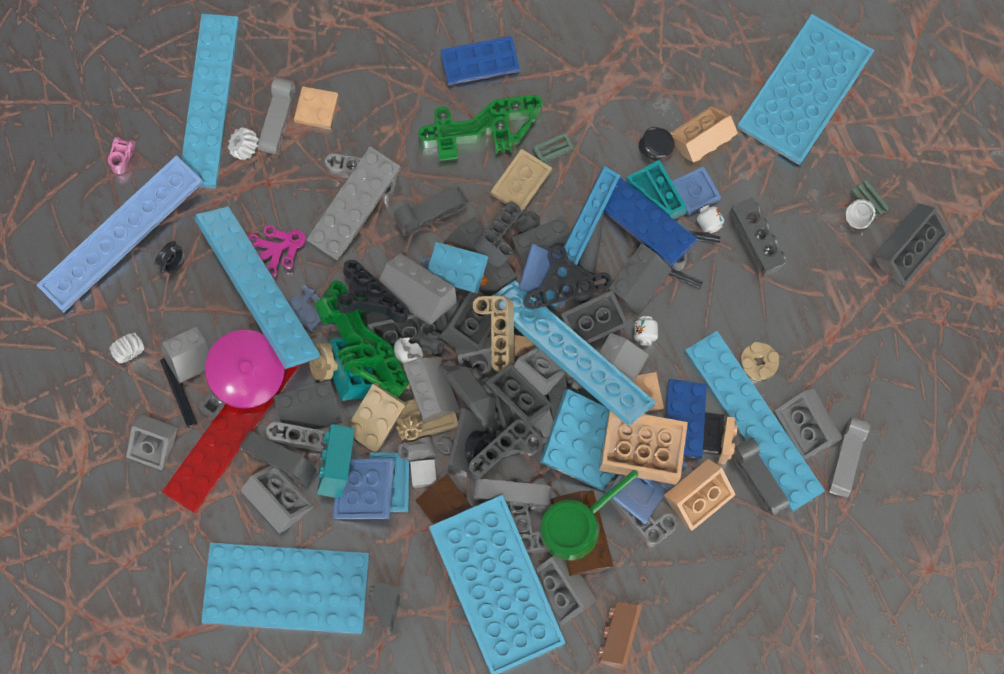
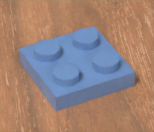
M704 166L672 181L687 206V215L721 200V196Z

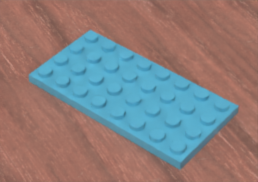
M811 14L739 122L737 128L796 164L801 165L872 56L874 50Z
M503 495L429 526L431 535L490 674H499L565 644V640Z
M210 543L201 623L363 634L369 553Z

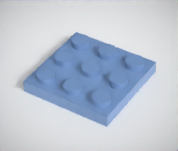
M391 458L350 459L348 481L341 497L335 498L333 518L389 519L394 460Z

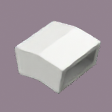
M434 460L410 462L412 486L414 488L430 487L436 482Z

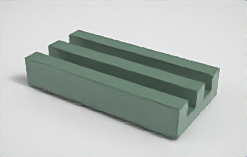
M563 133L533 147L537 159L543 163L574 150V146L567 133ZM564 139L566 140L565 142H562V143H560V144H558V145L552 146V147H550V148L547 149V150H544V151H542V152L539 151V150H541V149H543V148H545V147H548V146H550V145H552V144H555V143H557V142H559V141H561V140H564Z
M867 180L851 190V193L857 200L864 199L858 192L861 191L866 200L874 205L877 211L874 220L890 209Z

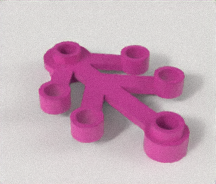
M271 225L264 228L265 236L267 238L276 237L284 240L279 244L259 239L255 234L248 236L249 240L252 238L257 239L255 243H252L253 247L258 246L267 249L258 254L262 261L272 256L270 265L266 268L268 271L270 269L274 270V273L271 274L273 278L277 275L276 269L281 253L288 247L289 250L287 256L282 259V265L285 269H291L294 266L293 259L296 250L305 243V235L302 231L292 230L287 233L275 230ZM268 230H273L272 234H267ZM294 236L299 237L297 241L292 240ZM290 260L291 264L285 265V261Z

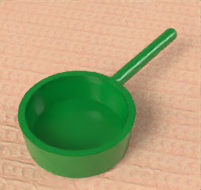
M636 470L631 471L591 507H587L575 500H563L548 508L540 524V537L546 550L562 560H577L588 555L596 546L600 534L599 522L595 513L638 476V472Z

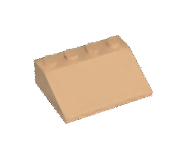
M609 411L599 471L627 476L631 471L636 470L638 472L636 478L676 485L681 478L688 422L643 414L628 427L614 413Z

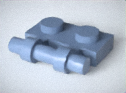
M304 284L301 290L305 295L301 298L296 293L288 303L302 326L312 333L322 322L316 309L311 307L308 302L312 299L316 303L322 298L316 294L317 291L315 289L309 288Z

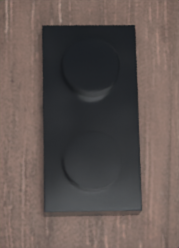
M705 412L703 452L721 453L724 414Z

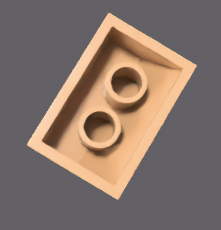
M713 106L670 132L674 139L675 147L684 158L691 162L700 160L702 156L716 150L719 145L730 141L733 136L738 134L731 115Z
M707 459L664 496L672 510L689 530L693 531L736 494L723 469Z

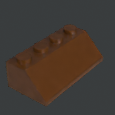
M448 474L432 484L416 500L432 524L472 508Z
M587 490L550 499V502L553 505L563 500H575L587 507H591L596 502L594 490ZM599 510L595 513L600 527L598 542L594 549L585 557L577 560H566L570 576L598 573L613 567Z

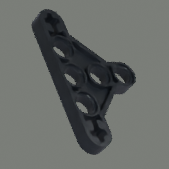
M555 245L547 252L550 267L538 290L530 292L523 297V305L529 310H534L602 291L611 286L612 278L605 272L592 275L570 262L563 246ZM554 249H558L561 252L560 259L553 257L552 252ZM560 267L567 271L565 278L558 275ZM601 278L606 280L604 286L603 284L594 285V282ZM582 281L589 283L588 291L581 289ZM565 286H569L572 289L570 296H566L563 293ZM547 291L554 293L553 301L546 299L545 294ZM531 297L533 299L541 297V300L535 302L534 306L528 302Z
M347 260L344 263L343 274L350 280L348 292L337 298L336 309L340 313L347 314L355 310H364L386 314L397 323L407 321L409 313L407 306L364 266L355 260ZM363 278L367 279L368 281H361L359 279ZM371 290H379L380 292H372ZM356 296H362L365 299H359ZM383 301H390V302H392V303H391V304H387V303H384ZM341 303H348L350 305L344 306Z

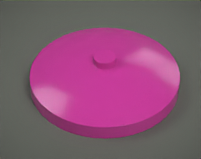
M237 330L222 336L212 346L205 363V376L209 388L219 400L236 408H253L270 400L278 391L284 377V366L265 335L252 330Z

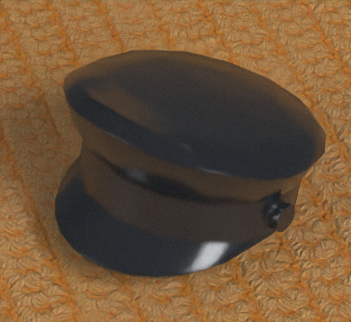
M651 127L645 131L644 136L640 139L639 149L647 157L655 160L661 159L672 153L674 139L667 130L661 127Z
M171 241L159 252L154 266L162 272L175 273L185 262V252L181 246L177 245L176 241Z
M480 431L472 432L465 444V457L468 463L496 439L497 436L492 433L484 434ZM491 452L486 453L487 458L493 460L494 454Z

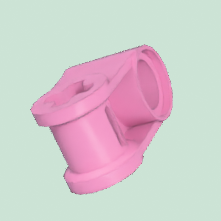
M117 136L114 138L108 157L113 173L121 175L127 171L135 150L134 140L126 141ZM121 161L119 165H114L116 162Z

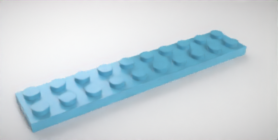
M201 15L181 160L203 181L199 186L203 188L217 189L239 22L237 16Z
M229 206L196 214L195 222L284 368L287 369L318 359L320 353Z
M514 280L493 295L511 299L514 305V327L628 427L654 406L655 401L547 307L534 310L524 307L523 297L529 292L519 290L520 284ZM532 297L528 300V302L532 303L533 306L534 303L538 301L536 298L533 299ZM504 300L499 304L500 310L505 308Z
M718 331L685 350L686 355L726 415L735 418L734 424H738L737 431L742 439L745 441L752 437L757 442L760 448L758 455L787 497L790 511H795L825 491Z

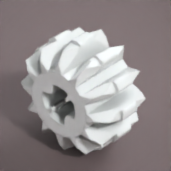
M241 127L240 129H235L234 134H231V139L228 140L230 144L227 149L230 150L232 156L240 160L251 159L252 153H256L255 149L258 147L256 143L259 139L254 131Z
M131 333L117 339L109 349L113 358L118 363H123L137 357L145 347L141 338L136 333Z

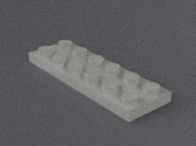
M369 147L306 240L339 261L401 170V166L372 147Z

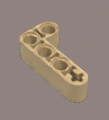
M503 296L477 297L473 302L474 311L478 314L491 315L493 369L500 372L510 364L514 367V305L512 300ZM504 300L505 308L500 310L499 304ZM486 301L487 308L482 311L481 304ZM502 320H505L506 326L503 330H501L499 326L500 322ZM504 339L506 346L504 349H501L500 342ZM505 361L506 364L501 366L500 363Z

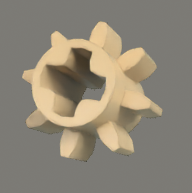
M410 416L400 420L399 426L396 427L401 440L406 438L408 442L418 438L419 432L422 431L418 419L412 420Z

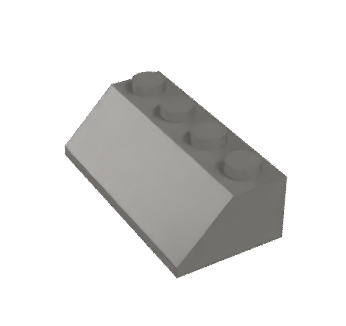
M401 253L386 264L379 279L391 293L407 306L410 313L429 325L457 303L455 287Z

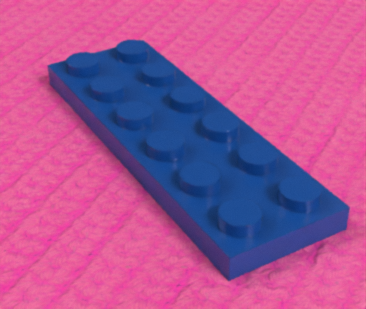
M621 177L619 178L603 212L672 267L697 242V238Z

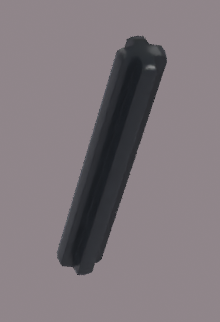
M162 358L160 360L186 426L191 428L197 425V421L184 389L165 358Z

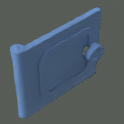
M531 244L519 290L527 292L538 290L550 267L547 257L548 250L536 244ZM552 253L553 257L557 259L559 255ZM566 286L563 292L566 296L568 294L569 286ZM565 301L559 302L558 305L564 307Z
M619 475L610 489L620 482L625 475ZM635 478L612 499L645 525L667 491L655 481L643 479L647 482V484H644L641 481L642 478Z

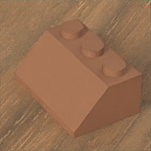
M616 602L615 607H610L608 618L611 619L610 625L605 626L603 637L606 638L604 646L600 645L597 656L601 658L600 663L622 670L627 665L642 608L641 605Z

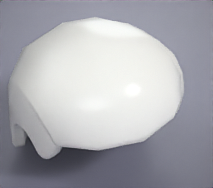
M866 199L855 200L846 210V221L856 229L866 228L874 220L876 209Z
M409 337L397 339L394 345V353L402 364L423 358L421 347L418 343H409Z

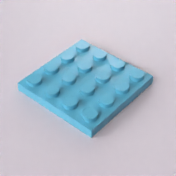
M569 389L565 390L539 462L605 492L607 485L615 477L614 473L599 471L610 410Z

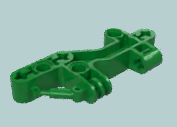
M538 95L496 99L489 103L472 120L452 122L451 112L447 107H438L434 112V125H426L419 129V144L423 148L437 147L439 161L458 159L457 144L478 142L484 136L492 137L495 154H498L500 150L503 153L508 149L509 152H512V146L520 143L521 138L530 128V124L540 115L542 99ZM517 106V107H519L520 109H519V110H513L512 107ZM439 116H446L447 118L444 119V120H441V119H439L438 117H439ZM530 118L516 134H510L508 121ZM500 125L503 126L504 129L499 130L496 127Z
M332 281L324 292L323 298L318 300L314 307L322 323L336 324L343 341L349 346L337 353L338 358H341L340 361L344 365V370L351 371L354 376H360L373 384L381 385L382 389H386L399 398L409 382L392 346L364 325L361 319L365 312L364 310H355L345 314L340 313L336 309L337 298L347 293L348 290L341 281ZM356 296V298L365 299L362 296ZM341 303L344 306L350 305L348 303ZM373 368L377 376L369 373L364 369Z

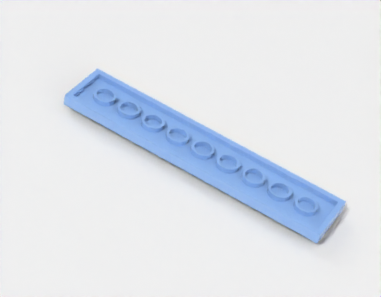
M176 155L43 278L37 286L64 313L190 196L203 181Z

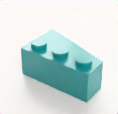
M660 160L626 177L628 184L675 220L687 213L686 204Z
M342 338L331 339L329 343L332 347L333 357L338 363V368L333 372L332 378L341 401L365 398L373 383L360 376H354L351 371L344 370V365L340 361L341 358H338L337 353L349 346ZM372 368L364 369L371 374L373 372Z
M331 424L329 431H325L323 442L326 445L321 452V460L323 462L318 472L319 484L317 494L335 498L341 497L348 481L354 428Z

